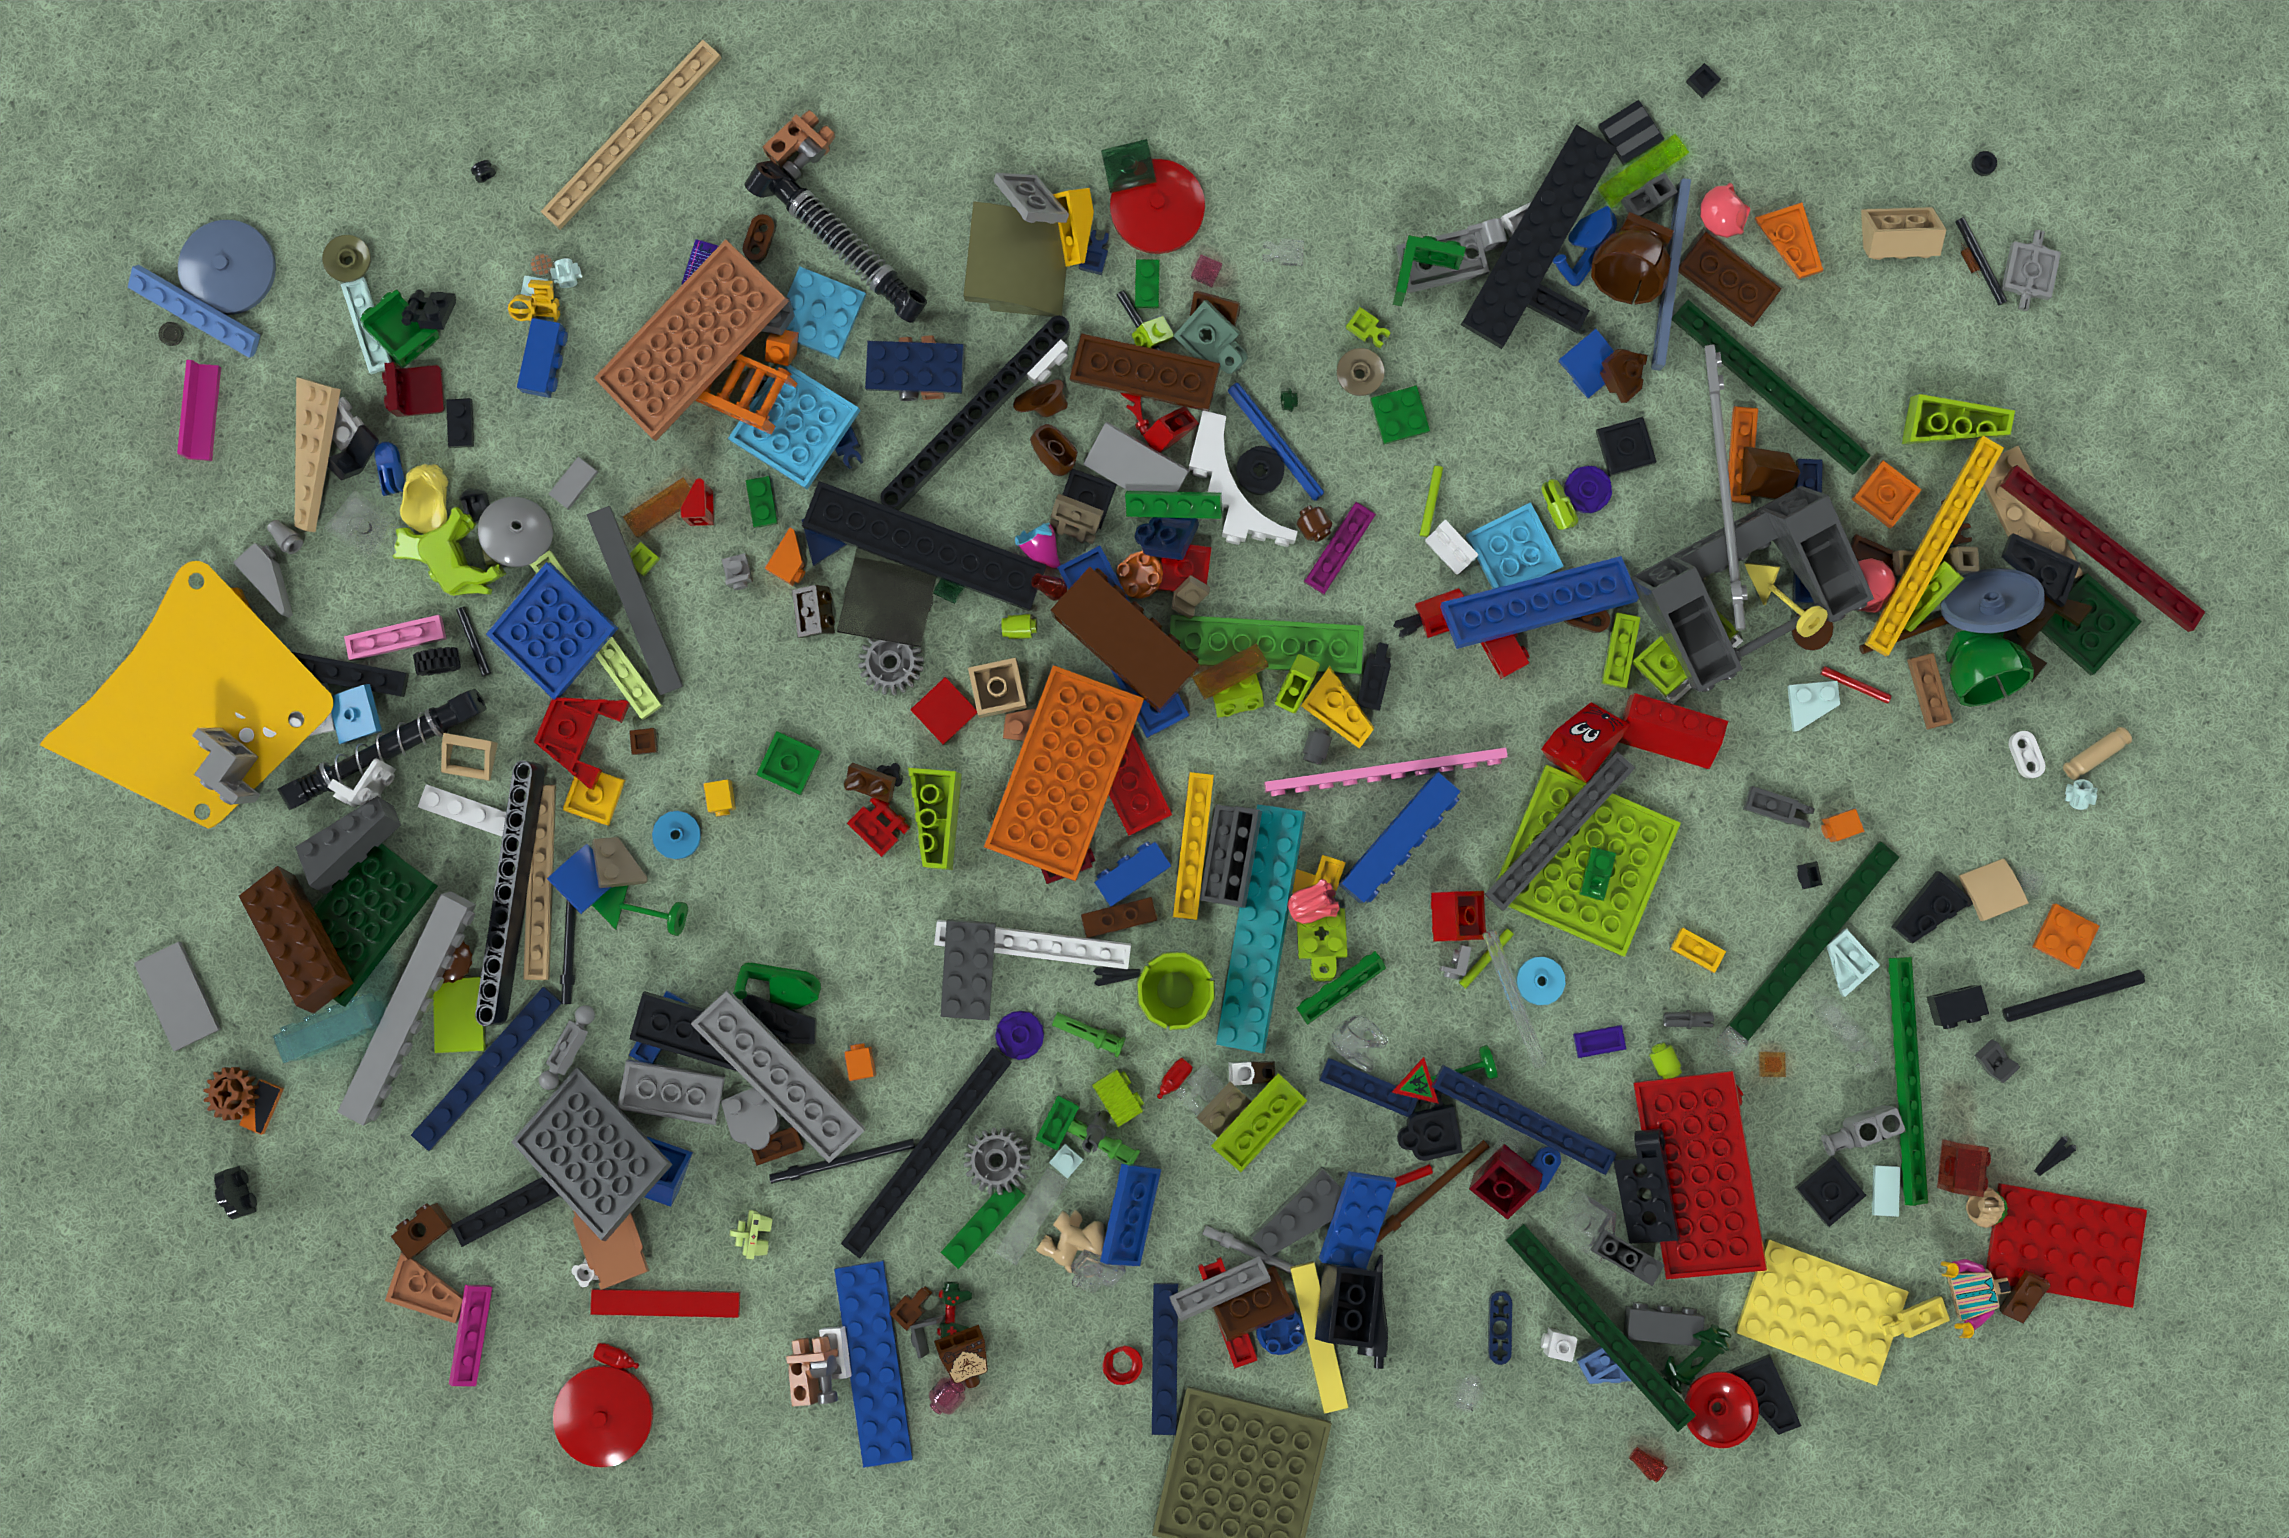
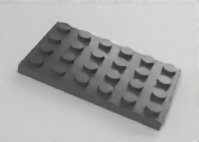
M578 1067L572 1071L511 1141L602 1241H607L672 1166V1163L591 1078Z

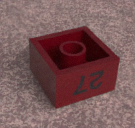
M1503 1144L1474 1173L1469 1190L1508 1220L1539 1190L1543 1174L1507 1145Z

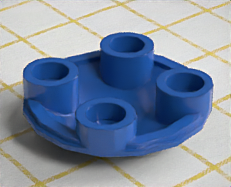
M1296 1311L1292 1315L1256 1329L1258 1341L1270 1354H1289L1302 1345L1304 1341L1305 1330L1300 1314Z

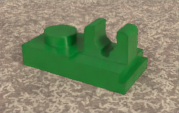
M1595 847L1590 848L1579 895L1604 901L1616 853Z

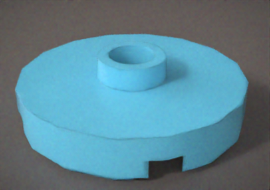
M1533 957L1525 961L1519 968L1516 977V986L1520 995L1529 1003L1536 1005H1548L1556 1001L1562 995L1566 984L1565 974L1561 966L1554 960L1546 957ZM1540 976L1545 978V984L1542 986L1537 982Z

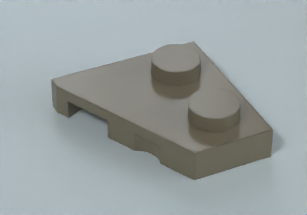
M618 837L593 839L592 846L599 888L647 883V876Z

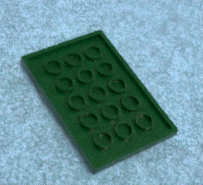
M383 843L378 847L374 846L368 852V857L361 863L357 862L348 870L350 874L343 880L339 879L331 886L333 889L327 895L324 894L313 908L353 981L352 985L333 999L344 1007L347 1006L438 887L437 884Z

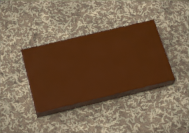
M1707 232L1703 234L1679 265L1678 272L1751 327L1755 325L1782 289Z

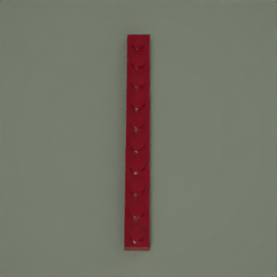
M2018 465L2011 468L2000 487L2187 632L2195 630L2205 614L2202 608Z

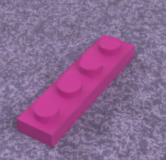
M465 1284L449 1385L451 1386L477 1385L492 1292L490 1285Z

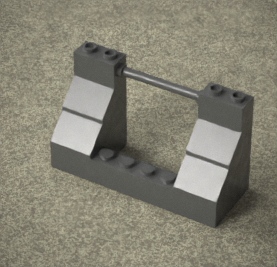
M1799 486L1734 521L1738 561L1746 559L1750 556L1749 553L1756 549L1760 550L1771 545V541H1773L1810 592L1815 603L1813 606H1821L1827 611V621H1840L1848 612L1860 610L1867 606V602L1874 599L1829 495ZM1724 527L1630 577L1643 608L1680 662L1691 687L1698 692L1709 691L1715 687L1716 683L1735 677L1737 672L1743 669L1740 664L1741 657L1796 629L1797 621L1800 618L1799 615L1740 648H1733L1703 584V581L1707 579L1706 576L1713 572L1718 573L1728 568Z

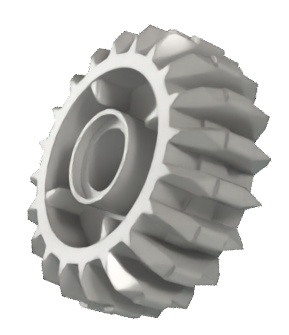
M886 630V638H883L880 632L876 633L878 641L875 642L870 637L868 641L872 646L870 648L866 645L862 646V649L867 654H859V658L865 660V662L859 663L858 667L866 670L860 675L862 678L870 676L865 683L870 686L875 682L873 686L874 691L877 692L882 686L883 695H887L889 688H891L892 695H897V687L900 688L902 693H905L904 684L907 683L909 687L913 688L914 684L910 679L913 677L915 680H919L920 677L915 674V671L921 672L924 669L922 666L917 665V663L924 662V658L916 657L922 650L920 647L912 649L917 642L913 639L907 643L909 639L908 634H904L900 639V632L898 630L894 632L893 637H891V632ZM896 657L897 665L892 669L886 668V659Z
M992 1128V1136H989L988 1132L984 1130L982 1131L984 1139L981 1140L976 1135L974 1139L978 1144L976 1146L971 1143L968 1144V1147L973 1152H966L964 1154L966 1158L971 1159V1161L964 1163V1167L972 1168L966 1173L967 1177L975 1176L971 1181L972 1185H977L981 1181L978 1188L981 1192L988 1186L987 1191L989 1195L993 1194L995 1188H997L998 1195H1002L1003 1187L1010 1193L1012 1192L1011 1183H1014L1017 1187L1020 1186V1183L1016 1180L1018 1176L1026 1179L1027 1176L1021 1170H1029L1030 1166L1023 1164V1161H1028L1031 1158L1029 1155H1022V1153L1028 1150V1147L1026 1145L1019 1147L1023 1142L1021 1137L1013 1141L1016 1135L1015 1132L1011 1131L1006 1137L1007 1130L1005 1128L1001 1129L1000 1135H998L996 1128ZM996 1155H1001L1003 1157L1002 1165L997 1168L992 1167V1158Z

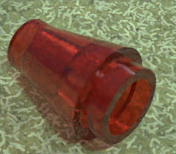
M1039 573L1035 574L1032 578V586L1041 591L1050 600H1060L1067 592V585L1062 578L1041 575Z
M1636 1447L1628 1458L1649 1481L1653 1480L1656 1483L1662 1478L1668 1468L1664 1464V1460L1641 1450L1639 1447Z

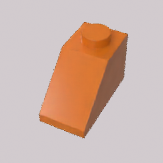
M790 527L765 569L793 586L795 582H801L806 571L803 570L805 563L798 534Z

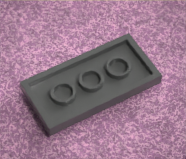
M947 919L940 1017L990 1020L996 923Z

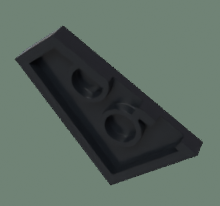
M1770 1354L1726 1371L1740 1377L1751 1387L1757 1398L1759 1414L1778 1435L1802 1426Z

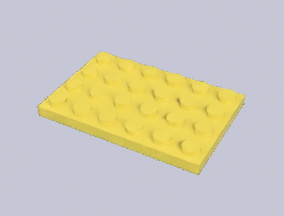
M1767 1239L1764 1251L1768 1269L1767 1271L1755 1272L1735 1332L1877 1386L1893 1340L1892 1334L1885 1336L1882 1325L1899 1321L1897 1313L1903 1311L1909 1292Z

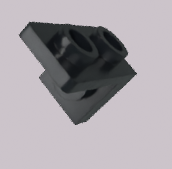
M360 425L347 449L328 458L327 467L341 481L360 474L376 449L379 439L365 425Z

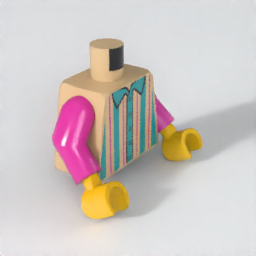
M1968 1259L1953 1262L1942 1261L1941 1266H1946L1947 1270L1946 1273L1941 1275L1947 1277L1956 1315L1960 1321H1964V1323H1956L1954 1327L1955 1329H1963V1334L1959 1338H1971L1974 1331L1994 1314L1995 1309L2000 1307L1997 1295L2011 1292L2008 1279L1993 1280L1992 1274L1988 1269Z

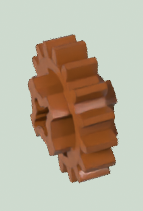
M224 1067L221 1072L213 1073L215 1079L207 1080L210 1088L204 1089L203 1092L209 1093V1097L203 1100L204 1102H210L211 1105L207 1110L215 1111V1118L222 1117L224 1121L231 1119L239 1120L241 1116L249 1115L247 1108L256 1107L252 1101L259 1098V1095L254 1094V1090H257L259 1085H252L255 1077H247L248 1070H240V1067Z

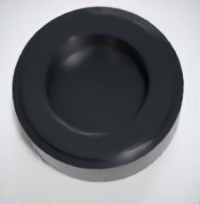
M1989 151L1979 152L1972 160V169L1980 176L1990 175L1997 167V158Z

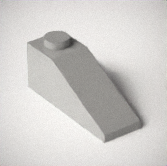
M254 543L233 563L281 615L290 618L293 613L280 565L274 559L276 553L267 545L263 547Z

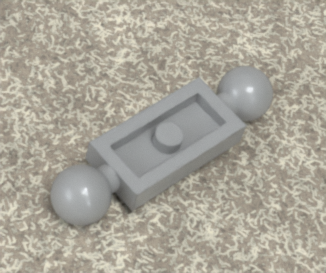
M588 1005L580 1006L575 1012L576 1022L569 1020L546 1061L550 1069L541 1073L539 1077V1084L543 1089H554L559 1083L558 1073L565 1075L567 1069L572 1065L573 1059L580 1046L584 1043L588 1033L584 1026L590 1024L595 1018V1012L592 1007Z

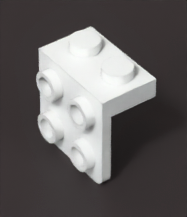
M375 758L354 789L332 779L328 788L335 792L333 797L356 808L357 805L362 806L377 796L381 798L385 787L393 782L396 769Z

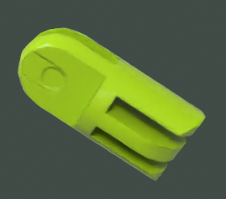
M1549 479L1548 482H1544L1541 487L1542 494L1557 528L1563 530L1576 526L1579 519L1569 496L1566 497L1560 483L1555 479Z

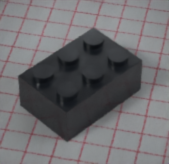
M1324 1264L1315 1340L1331 1344L1373 1347L1381 1272Z

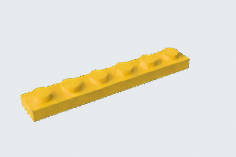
M1189 773L1173 917L1197 920L1214 778V775Z

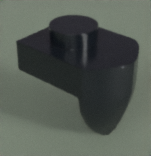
M469 488L459 496L464 513L470 514L475 524L479 523L482 513L490 505L487 493L480 489Z

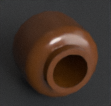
M1309 505L1299 512L1300 517L1297 520V526L1306 540H1314L1317 543L1330 535L1332 521L1322 507L1313 508Z

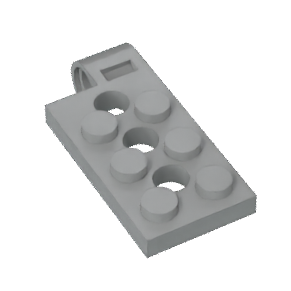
M1502 219L1487 220L1483 223L1468 226L1465 230L1435 236L1437 241L1440 242L1456 241L1461 246L1466 247V249L1474 248L1478 252L1477 258L1470 259L1464 254L1459 270L1432 265L1428 270H1424L1419 266V262L1413 261L1407 294L1488 275L1489 268L1485 251L1497 249L1507 244ZM1406 243L1396 247L1400 266Z

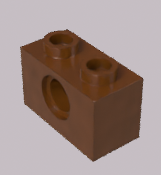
M438 1203L432 1205L424 1204L415 1211L417 1216L411 1221L407 1218L395 1227L397 1231L391 1235V1238L408 1260L416 1257L452 1229L451 1225L453 1223ZM419 1223L425 1226V1235L418 1232L417 1227Z

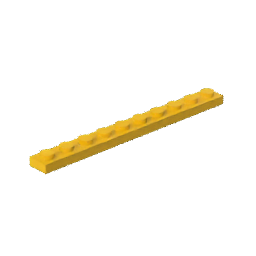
M1985 436L1978 439L1867 638L1866 646L1885 657L1890 654L2004 447Z

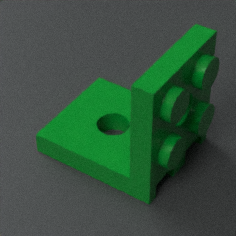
M1408 235L1392 305L1402 307L1413 261L1459 270L1466 247L1461 246L1456 241L1440 242L1432 236H1423L1421 238Z

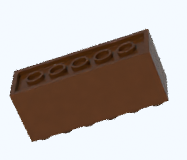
M1089 567L1050 609L1052 617L1136 693L1144 698L1156 711L1161 713L1199 671V658L1190 650H1187V652L1180 648L1181 642L1171 633L1167 636L1162 632L1163 626L1153 617L1148 619L1144 615V609L1137 602L1133 601L1130 603L1126 599V593L1118 585L1115 584L1112 587L1108 583V577L1099 568L1094 571Z

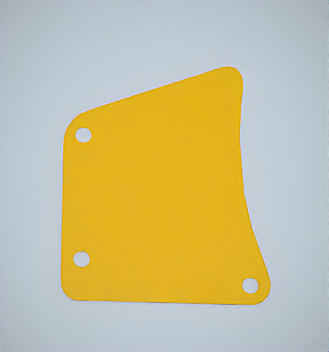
M192 561L183 565L176 573L152 622L133 651L97 692L61 725L50 732L40 743V746L210 829L220 823L239 804L229 805L219 798V793L204 787L200 783L201 779L194 775L210 753V751L198 745L199 741L192 736L197 728H222L258 756V759L242 779L251 788L255 789L329 716L333 708V698L331 693L208 564L201 561ZM193 573H199L204 578V585L200 589H193L189 585L188 580ZM294 711H298L304 716V723L297 728L291 726L288 721L289 715ZM235 712L238 713V714H240V715H242V716H244V717H246V718H243V719L238 718V717L235 715ZM265 727L277 734L274 737H267L263 733V728ZM243 728H250L254 732L252 741H241L239 733ZM202 803L210 808V815L204 820L198 819L194 813L196 806Z

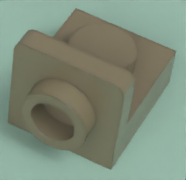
M1190 575L1173 592L1172 609L1191 619L1194 616L1195 607L1210 593V587Z

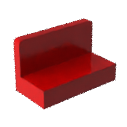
M1459 588L1415 604V608L1422 619L1427 638L1449 631L1440 605L1442 602L1464 597Z

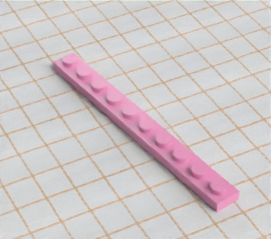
M1500 748L1264 782L1265 793L1271 792V796L1285 795V790L1295 789V793L1310 791L1309 786L1319 785V790L1334 788L1333 783L1343 782V786L1358 784L1357 780L1367 778V783L1382 781L1381 776L1391 775V779L1405 778V773L1415 772V776L1430 774V769L1439 768V773L1454 771L1453 766L1463 765V769L1478 767L1477 763L1486 761L1487 766L1502 764L1501 759H1505L1508 756L1507 749Z

